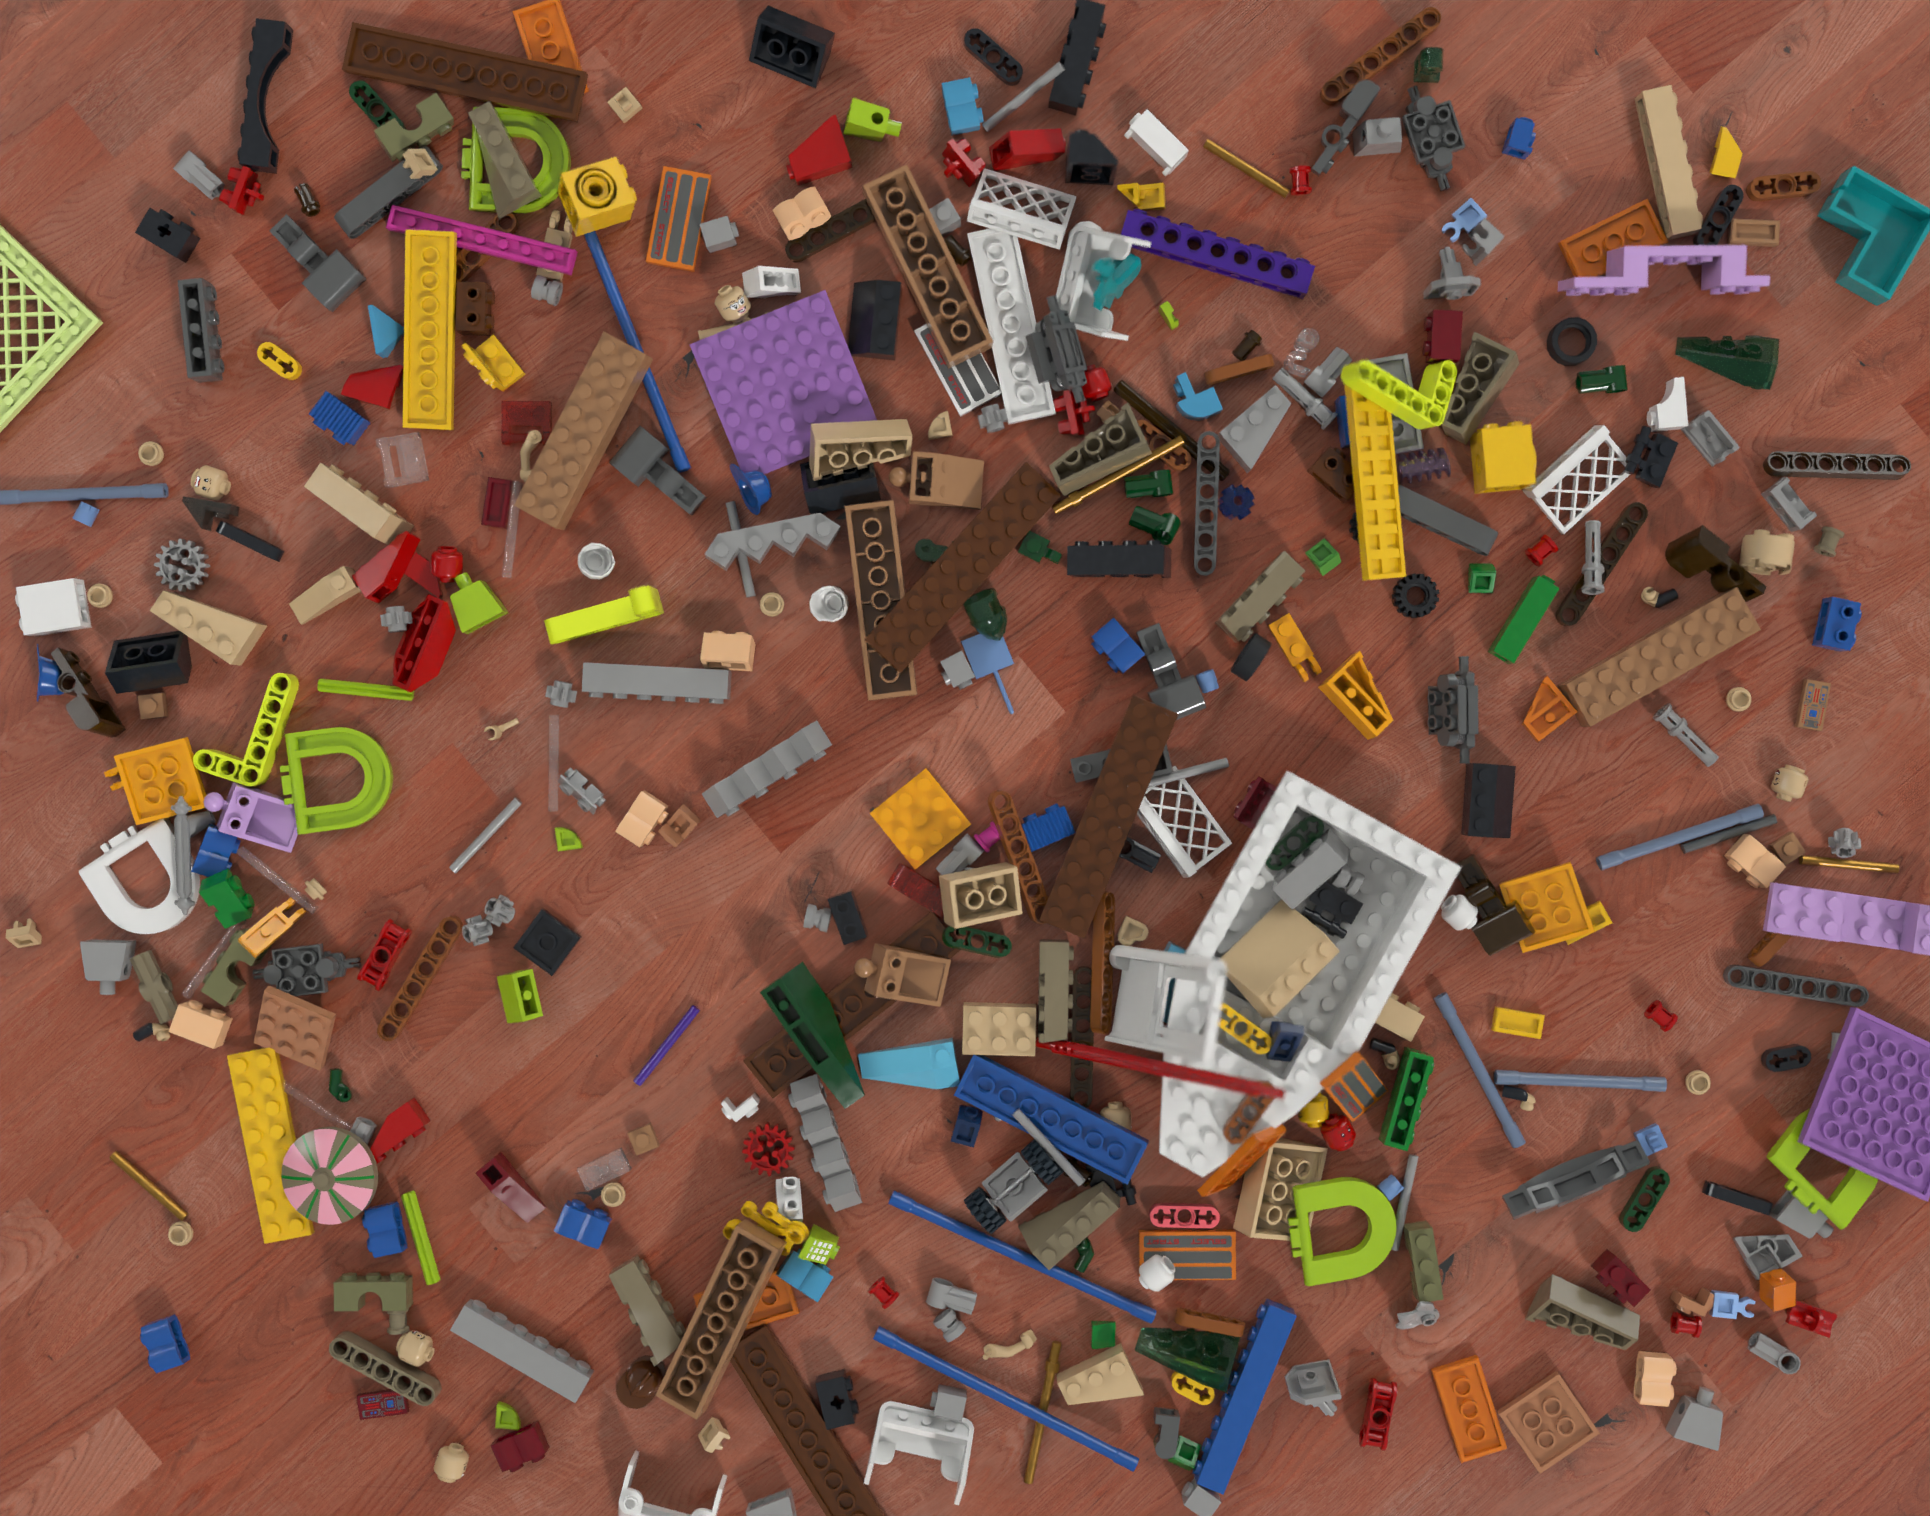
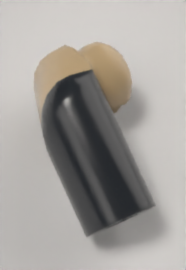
M1646 587L1641 593L1643 602L1655 608H1661L1678 599V594L1673 588L1661 594L1654 591L1653 587Z
M147 1023L135 1030L133 1037L136 1041L140 1042L151 1035H156L158 1041H166L170 1038V1033L168 1032L170 1028L166 1024Z
M1373 1037L1369 1048L1381 1052L1385 1066L1388 1069H1396L1400 1059L1395 1046Z
M1504 1085L1502 1097L1521 1101L1520 1108L1523 1110H1533V1104L1536 1101L1531 1094L1524 1089Z

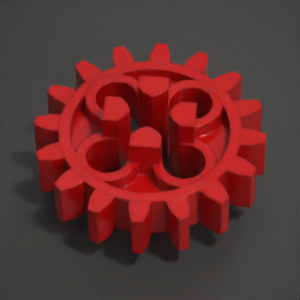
M766 1122L765 1128L758 1124L756 1132L750 1130L748 1133L751 1139H744L743 1143L748 1146L742 1150V1153L748 1154L744 1161L745 1163L752 1162L750 1170L756 1167L759 1168L758 1175H761L763 1171H767L768 1176H771L773 1170L780 1174L782 1171L781 1166L787 1169L789 1167L787 1160H793L794 1155L789 1153L795 1150V1145H789L793 1140V1136L786 1137L785 1134L788 1129L778 1130V1123H776L774 1128L770 1127L769 1122ZM760 1135L767 1136L768 1147H773L774 1143L778 1140L783 1142V1147L776 1146L772 1151V1157L778 1159L777 1163L774 1164L770 1161L771 1153L769 1151L764 1152L761 1158L754 1156L755 1151L762 1152L766 1146L765 1141L760 1140Z

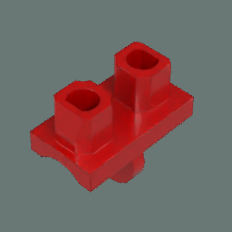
M965 138L957 142L951 139L947 142V147L942 152L945 158L943 163L947 166L943 174L947 178L952 175L957 180L962 178L968 187H971L984 170L986 163L978 156L972 161L969 159L967 154L971 151V146Z
M245 166L242 169L230 167L227 175L228 180L236 183L234 191L224 188L219 200L236 213L244 216L247 205L253 207L255 200L263 201L265 196L258 193L261 184L256 182L257 173Z
M1071 390L1063 391L1064 395L1053 399L1056 412L1067 411L1068 419L1058 422L1059 433L1062 435H1085L1083 423L1090 422L1089 413L1095 412V406H1087L1086 398L1083 402L1075 403L1073 392Z
M1796 1300V1306L1787 1309L1785 1322L1830 1338L1832 1325L1838 1315Z

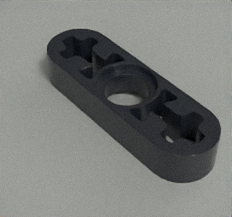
M973 28L967 31L964 37L965 49L1006 85H1017L1023 75L1021 64L982 30ZM971 37L973 39H976L977 37L980 38L979 43L983 48H985L982 55L980 54V46H978L977 44L971 46ZM989 52H998L1001 57L997 63H990L986 58ZM1004 60H1007V62H1005V67H1007L1011 71L1014 68L1016 69V77H1014L1013 75L1007 77L1008 71L1002 66Z
M1728 185L1719 192L1703 220L1702 229L1696 232L1694 236V246H1710L1719 243L1743 200L1744 194L1739 186ZM1732 192L1734 200L1727 207H1724L1723 205L1728 200L1727 194ZM1714 212L1723 214V224L1718 225L1714 223L1712 219ZM1710 230H1714V232H1712L1709 236L1708 240L1710 242L1705 245L1703 243V237L1706 234H1708Z
M221 520L216 529L217 533L275 561L280 562L285 552L283 549Z
M1705 1180L1701 1191L1711 1197L1766 1215H1770L1773 1206L1772 1202L1707 1180Z

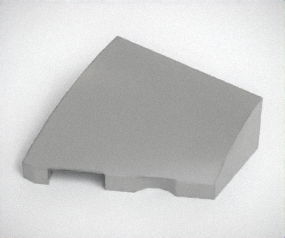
M1789 1234L1736 1236L1733 1238L1737 1249L1755 1280L1760 1279L1761 1273L1783 1268L1802 1257Z

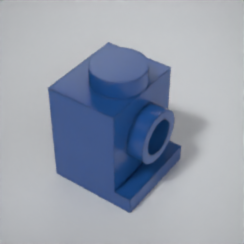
M1520 117L1510 124L1502 150L1503 154L1523 160L1531 154L1533 148L1530 147L1536 136V133L1533 132L1535 123H1533L1532 119Z

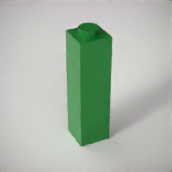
M1545 575L1532 577L1487 651L1488 653L1506 664L1515 663L1560 589L1554 585L1555 581Z

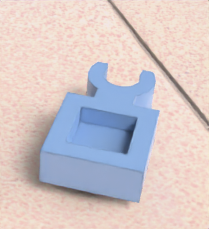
M1470 198L1452 214L1456 221L1446 223L1442 228V233L1444 234L1448 229H1453L1455 234L1450 238L1451 243L1458 240L1463 229L1469 234L1484 218H1487V214Z
M1711 1290V1293L1714 1294V1303L1709 1314L1712 1317L1737 1319V1312L1748 1318L1754 1317V1313L1748 1310L1745 1311L1747 1304H1755L1756 1302L1750 1297L1739 1299V1295L1735 1292Z

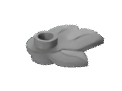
M1420 1301L1416 1305L1415 1310L1398 1313L1399 1322L1395 1326L1398 1329H1410L1420 1324L1430 1326L1436 1323L1440 1314L1435 1309L1433 1303Z

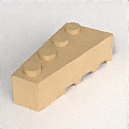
M907 419L811 424L809 466L813 480H820L822 476L832 473L834 476L843 474V470L855 467L858 469L866 468L868 464L878 461L881 464L911 456L912 433Z

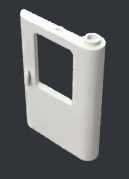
M1125 945L1113 947L1109 955L1110 963L1114 968L1121 969L1122 973L1111 1033L1105 1036V1041L1201 1061L1210 1059L1215 1048L1227 970L1225 963L1215 958ZM1172 978L1212 984L1204 1034L1164 1027L1165 1006L1169 982Z

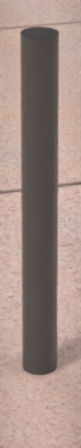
M1772 814L1681 844L1682 852L1685 854L1776 824L1777 818Z

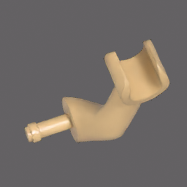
M532 430L528 433L520 450V477L525 483L532 471L530 470V454L542 440V435L538 430Z
M1027 1330L1020 1335L1022 1341L1015 1345L1005 1347L987 1344L984 1347L983 1359L987 1360L989 1357H1012L1025 1348H1031L1037 1338L1032 1330Z

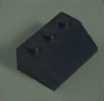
M768 5L758 16L749 61L816 88L829 59L835 33Z
M1084 129L1070 132L1066 154L1065 183L1113 185L1118 167V159L1095 133H1089L1088 130Z
M871 280L854 283L848 348L851 356L895 361L902 297L901 282Z
M809 462L800 464L803 489L810 515L845 509V506L872 503L881 500L874 463H870L866 468L862 469L855 467L843 470V474L836 476L833 473L824 475L822 479L816 481L813 480Z
M181 631L114 640L105 675L116 694L188 683L192 670L188 636Z
M1466 763L1461 835L1489 838L1511 837L1516 766Z

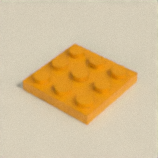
M188 737L114 756L136 825L177 815L174 810H171V806L175 805L179 796H183L185 802L192 807L191 811L205 808L204 798L206 792L199 770L193 763L194 754Z
M927 768L870 813L914 869H917L971 825Z
M1571 861L1499 883L1506 905L1517 900L1535 930L1533 935L1519 941L1523 953L1595 932Z

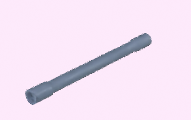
M166 483L24 491L0 490V505L119 498H167L169 490Z
M1755 804L1737 810L1734 813L1629 848L1597 856L1596 862L1602 871L1620 865L1625 861L1762 818L1764 817L1763 809L1760 804Z
M1447 992L1434 997V1001L1442 1016L1448 1022L1501 1122L1503 1131L1512 1148L1524 1145L1526 1141L1507 1110L1463 1027Z
M1514 1070L1494 1071V1083L1499 1085H1550L1640 1089L1665 1092L1667 1089L1665 1077L1531 1073Z

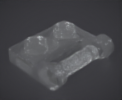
M419 432L376 439V445L380 448L385 479L383 480L385 488L429 480ZM396 445L402 477H395L389 446Z

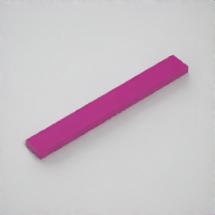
M396 205L391 206L386 224V229L405 234V229L456 232L458 248L572 275L578 253L575 249Z

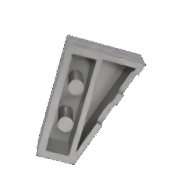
M1276 385L1218 434L1220 442L1246 473L1253 468L1291 405V402Z
M1329 828L1303 854H1299L1286 871L1282 869L1273 878L1275 880L1272 887L1273 891L1293 910L1347 863L1350 849Z

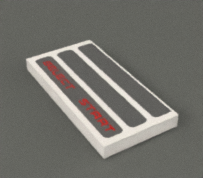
M927 324L914 330L960 417L1002 394L1001 388L982 353L948 369Z

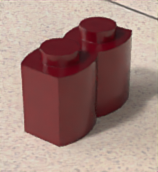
M538 1421L525 1425L519 1430L502 1435L490 1445L502 1472L507 1470L515 1472L524 1466V1462H538L545 1457V1453L549 1449V1444Z

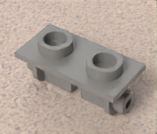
M570 767L564 773L566 778L562 774L560 775L559 787L566 795H572L578 800L577 804L585 812L590 811L594 815L597 809L596 804L601 807L606 801L604 794L593 784L585 790L583 786L588 780L577 769L573 770Z

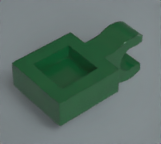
M1031 531L1026 534L1018 550L1019 554L1037 563H1040L1044 557L1058 564L1062 557L1061 553L1048 548L1050 540Z

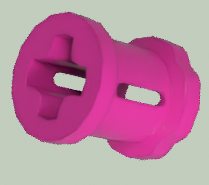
M993 821L990 822V826L981 834L974 835V838L987 853L990 851V847L1000 840Z

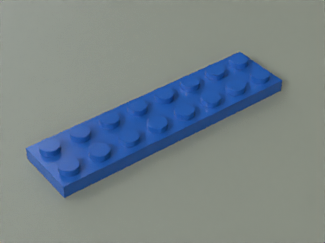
M984 1055L972 1056L954 1096L1028 1133L1012 1116L1019 1108L1057 1149L1127 1185L1149 1143L1148 1139Z

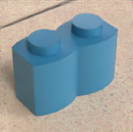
M970 77L942 83L941 89L951 136L980 130V123L984 122L981 107L977 108L975 99L979 98L976 83L972 84Z
M798 1249L797 1252L791 1250L775 1275L818 1302L833 1279V1276L829 1274L831 1269L824 1264L818 1263L815 1265L810 1261L799 1258L801 1249Z

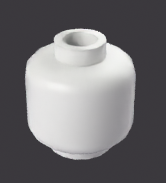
M1451 895L1441 905L1442 918L1455 930L1471 929L1478 920L1476 918L1478 908L1471 905L1464 895Z
M1153 1255L1139 1267V1281L1145 1289L1159 1292L1174 1280L1175 1267L1168 1257Z

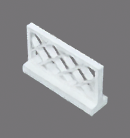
M984 168L974 198H972L967 221L1060 250L1077 196ZM986 178L997 181L999 185L990 188L986 183ZM1014 186L1020 188L1022 192L1013 195L1009 188ZM1003 190L1007 197L998 200L994 193ZM1037 193L1043 195L1045 199L1036 202L1032 195ZM985 196H989L992 203H988L979 199ZM1026 197L1030 205L1021 207L1017 200ZM1063 201L1069 203V205L1059 209L1055 202ZM1012 203L1016 210L1005 208L1003 205ZM1050 205L1053 212L1044 214L1040 207ZM1035 210L1039 217H1034L1026 213ZM1058 217L1062 225L1050 222L1049 220Z
M1605 425L1593 426L1536 478V484L1523 490L1528 498L1534 500L1561 534H1565L1630 475L1624 471L1620 475H1612L1613 461H1621L1626 467L1627 463L1625 460L1627 457L1608 435L1610 431ZM1605 442L1609 447L1608 457H1597L1598 446ZM1584 459H1592L1590 474L1579 473L1580 463ZM1597 460H1608L1607 475L1596 474ZM1566 475L1574 476L1572 490H1561L1562 479ZM1579 476L1590 477L1589 491H1578ZM1595 477L1606 478L1605 489L1601 492L1594 491ZM1548 492H1556L1554 506H1547L1541 498ZM1561 492L1572 493L1571 507H1560ZM1577 493L1588 494V503L1584 508H1576ZM1559 509L1570 510V519L1564 526L1558 520Z
M1173 766V771L1178 770L1176 766ZM1184 778L1178 780V790L1165 789L1166 783L1161 784V788L1155 786L1147 788L1146 793L1150 790L1160 791L1159 805L1151 804L1144 796L1137 816L1182 877L1189 878L1199 868L1231 845L1232 842ZM1164 792L1177 794L1175 807L1163 805ZM1181 794L1191 797L1193 800L1192 810L1179 808ZM1162 809L1175 810L1173 824L1164 823L1161 819ZM1179 811L1191 813L1189 827L1177 825ZM1195 814L1205 816L1207 819L1206 829L1194 827ZM1177 828L1189 830L1187 843H1180L1175 838ZM1193 831L1205 832L1204 846L1191 844ZM1210 833L1218 834L1224 843L1217 848L1208 847ZM1191 847L1203 849L1202 860L1197 864L1190 858ZM1207 850H1211L1212 852L1207 855Z

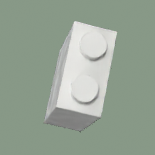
M71 578L16 587L15 601L20 610L21 618L19 619V625L24 635L41 636L91 628L84 580Z

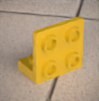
M494 334L476 349H473L466 342L461 345L466 351L463 354L472 366L474 365L478 370H481L478 373L479 376L493 389L497 387L504 392L525 375L524 371Z

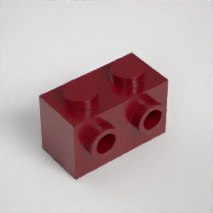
M1433 309L1428 314V317H1425L1424 331H1427V341L1423 343L1422 353L1423 356H1426V363L1450 360L1456 364L1460 361L1463 311Z
M1608 1249L1591 1265L1598 1273L1595 1277L1605 1287L1610 1284L1615 1289L1612 1294L1623 1304L1629 1302L1635 1307L1651 1291L1644 1282Z

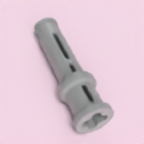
M1283 367L1272 378L1293 399L1302 405L1306 415L1312 416L1321 425L1322 430L1338 415L1337 412H1332L1323 404L1322 398H1315Z
M1590 520L1585 522V564L1582 567V573L1584 574L1582 593L1598 595L1605 591V587L1602 585V574L1605 568L1601 564V522ZM1592 538H1594V552H1592Z
M1670 703L1662 706L1654 714L1653 719L1664 725L1668 729L1667 732L1670 736H1677L1707 767L1717 761L1719 756L1687 726L1688 723L1685 718H1680L1672 710ZM1690 738L1702 749V752L1690 741Z

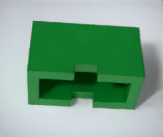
M229 868L202 880L199 894L209 907L215 906L217 909L215 916L225 929L252 917L255 906L254 900L249 893L246 894L239 877L233 875Z

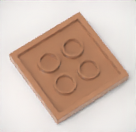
M268 986L263 994L254 1043L264 1048H272L276 1053L320 1071L325 1065L336 1014L272 986Z
M1557 1371L1497 1411L1539 1474L1600 1434Z

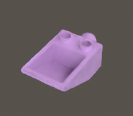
M236 782L232 783L226 801L222 795L216 792L205 796L204 806L207 810L211 812L222 810L216 825L219 832L291 853L298 835L294 804L284 805L285 798ZM242 797L248 798V803L241 805L239 800ZM233 820H238L240 824L238 827L230 825Z

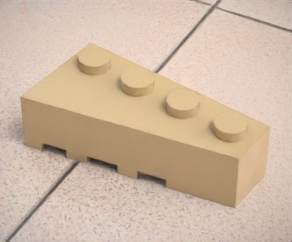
M320 463L304 486L373 538L387 545L393 542L397 535L404 531L410 532L414 525L396 514L397 510L385 502L383 504L379 502L377 495L369 490L363 491L360 488L362 485L351 477L348 479L343 477L344 471L333 464L328 467Z
M162 591L150 610L231 665L242 666L267 628V625L169 591Z

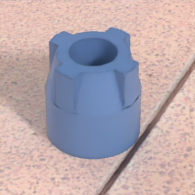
M81 501L72 518L92 527L100 510Z
M1214 669L1195 675L1202 693H1208L1219 688Z
M1392 1174L1377 1185V1188L1388 1201H1391L1404 1189Z

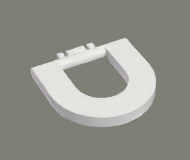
M163 818L156 820L139 832L137 827L132 825L128 828L131 836L127 831H123L110 839L108 842L112 848H110L108 843H104L100 846L104 854L79 870L81 878L106 916L117 926L129 932L154 934L169 930L180 924L194 908V906H191L188 914L183 915L181 909L174 904L175 900L180 898L176 886L175 831L170 820ZM146 841L149 842L170 877L168 896L160 905L154 908H146L136 904L129 897L109 866ZM191 855V870H192V867H193V864H194V861H195L192 855ZM191 872L192 892L189 897L196 904L200 889V874Z

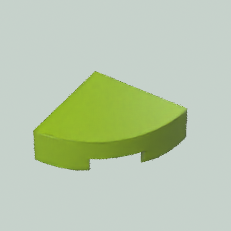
M1166 301L1160 305L1158 312L1172 331L1179 326V321L1172 314L1174 311L1172 306Z
M555 827L558 851L583 848L582 841L575 832L568 828Z
M498 1402L495 1428L519 1430L521 1422L516 1410L504 1402Z

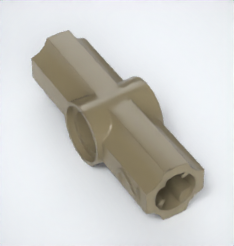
M152 950L129 959L140 980L139 991L142 997L151 1003L160 1024L173 1020L178 1007L172 994L173 984L169 976L161 971Z

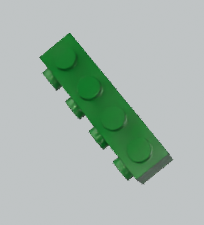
M1404 1047L1378 1138L1384 1145L1408 1151L1409 1145L1413 1142L1414 1127L1421 1115L1420 1106L1422 1099L1425 1098L1428 1090V1078L1434 1069V1057L1429 1053Z

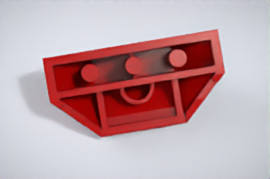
M430 594L412 612L413 624H407V631H404L394 655V677L392 684L407 692L416 690L438 676L456 633L448 602Z

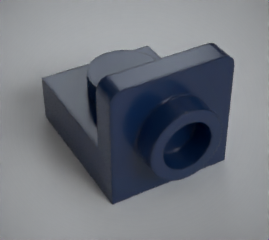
M960 1105L951 1142L974 1148L981 1126L983 1111L971 1106Z

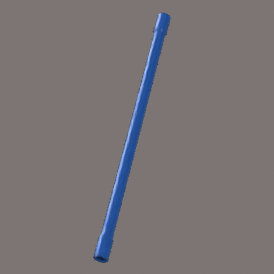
M596 231L584 234L627 344L644 353ZM649 367L642 381L669 446L670 455L678 473H682L691 469L684 448L680 444Z
M893 1191L888 1204L900 1210L928 1220L1125 1310L1150 1324L1154 1321L1157 1310L1137 1301H1132L1056 1265L1048 1270L1034 1255L915 1202L912 1198L897 1191Z
M881 1326L878 1327L873 1340L906 1354L1110 1458L1113 1462L1132 1472L1136 1469L1139 1462L1138 1457L1120 1448H1116L905 1341L893 1332Z

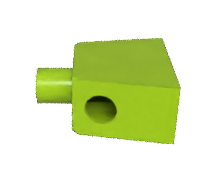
M853 98L848 109L843 134L882 142L885 134L899 137L902 122L888 119L890 110Z
M467 572L454 578L460 590L450 595V599L462 633L470 634L508 613L505 606L485 581L479 580L473 583Z

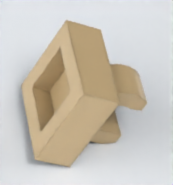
M627 87L619 91L607 102L623 123H626L643 109Z
M408 149L403 154L406 160L403 167L411 168L413 174L410 175L411 179L433 175L438 170L426 149Z
M30 918L27 919L26 926H23L19 921H15L13 928L6 930V939L17 948L41 944L42 935L35 930L36 923Z
M714 1417L710 1418L698 1435L704 1450L713 1453L715 1449L722 1450L721 1441L723 1438L728 1440L731 1438L728 1431L723 1428L720 1420Z

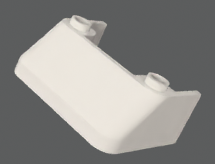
M1084 226L1073 228L1069 236L1056 296L1059 308L1068 312L1070 323L1074 322L1076 329L1101 337L1128 341V335L1111 331L1114 319L1109 309L1103 308L1100 311L1093 307L1095 300L1093 294L1100 284V281L1095 278L1100 276V273L1092 268L1101 258L1124 260L1129 255L1132 244L1150 247L1151 242Z
M893 1401L885 1402L879 1411L864 1484L869 1485L874 1463L880 1465L890 1463L893 1460L895 1450L941 1460L942 1475L947 1480L958 1482L954 1504L959 1505L966 1484L974 1434L972 1422L964 1417L962 1421L933 1416V1410Z
M639 1451L634 1452L628 1464L620 1494L618 1516H717L727 1475H722L713 1509L698 1508L689 1515L645 1503L643 1495L638 1490L630 1488L640 1453Z

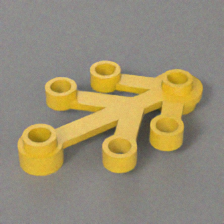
M746 1201L741 1208V1213L760 1224L758 1226L777 1237L786 1236V1239H783L787 1242L781 1254L783 1256L789 1255L794 1244H801L809 1237V1230L803 1222L790 1221L778 1213V1206L773 1202H766L762 1208L763 1215L757 1212V1205L752 1201ZM767 1218H770V1219L772 1218L774 1221H776V1222H777L778 1224H780L781 1226H777L776 1224H774L773 1222H771V1221H770L769 1219H767ZM738 1219L728 1221L723 1229V1235L729 1240L736 1225L742 1221Z

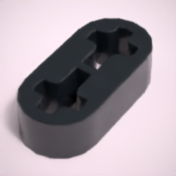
M1799 1044L1771 1048L1766 1050L1761 1056L1762 1065L1773 1072L1802 1068L1807 1066L1811 1060L1810 1051ZM1797 1050L1803 1053V1056L1799 1057V1061L1789 1058V1056L1796 1055ZM1773 1055L1783 1058V1060L1776 1061L1775 1065L1769 1063V1060L1773 1059Z

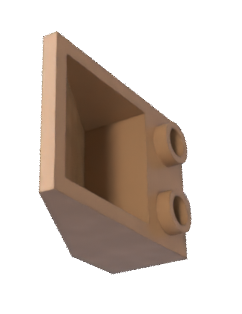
M913 451L911 473H907L904 468L896 467L890 471L889 480L892 485L901 487L907 482L910 483L908 504L981 509L984 461L939 453ZM920 465H925L927 467V471L921 473L918 467ZM924 489L926 495L918 496L917 490Z
M875 943L871 960L867 958L859 959L855 963L854 969L859 977H867L864 991L875 997L941 1007L951 959Z

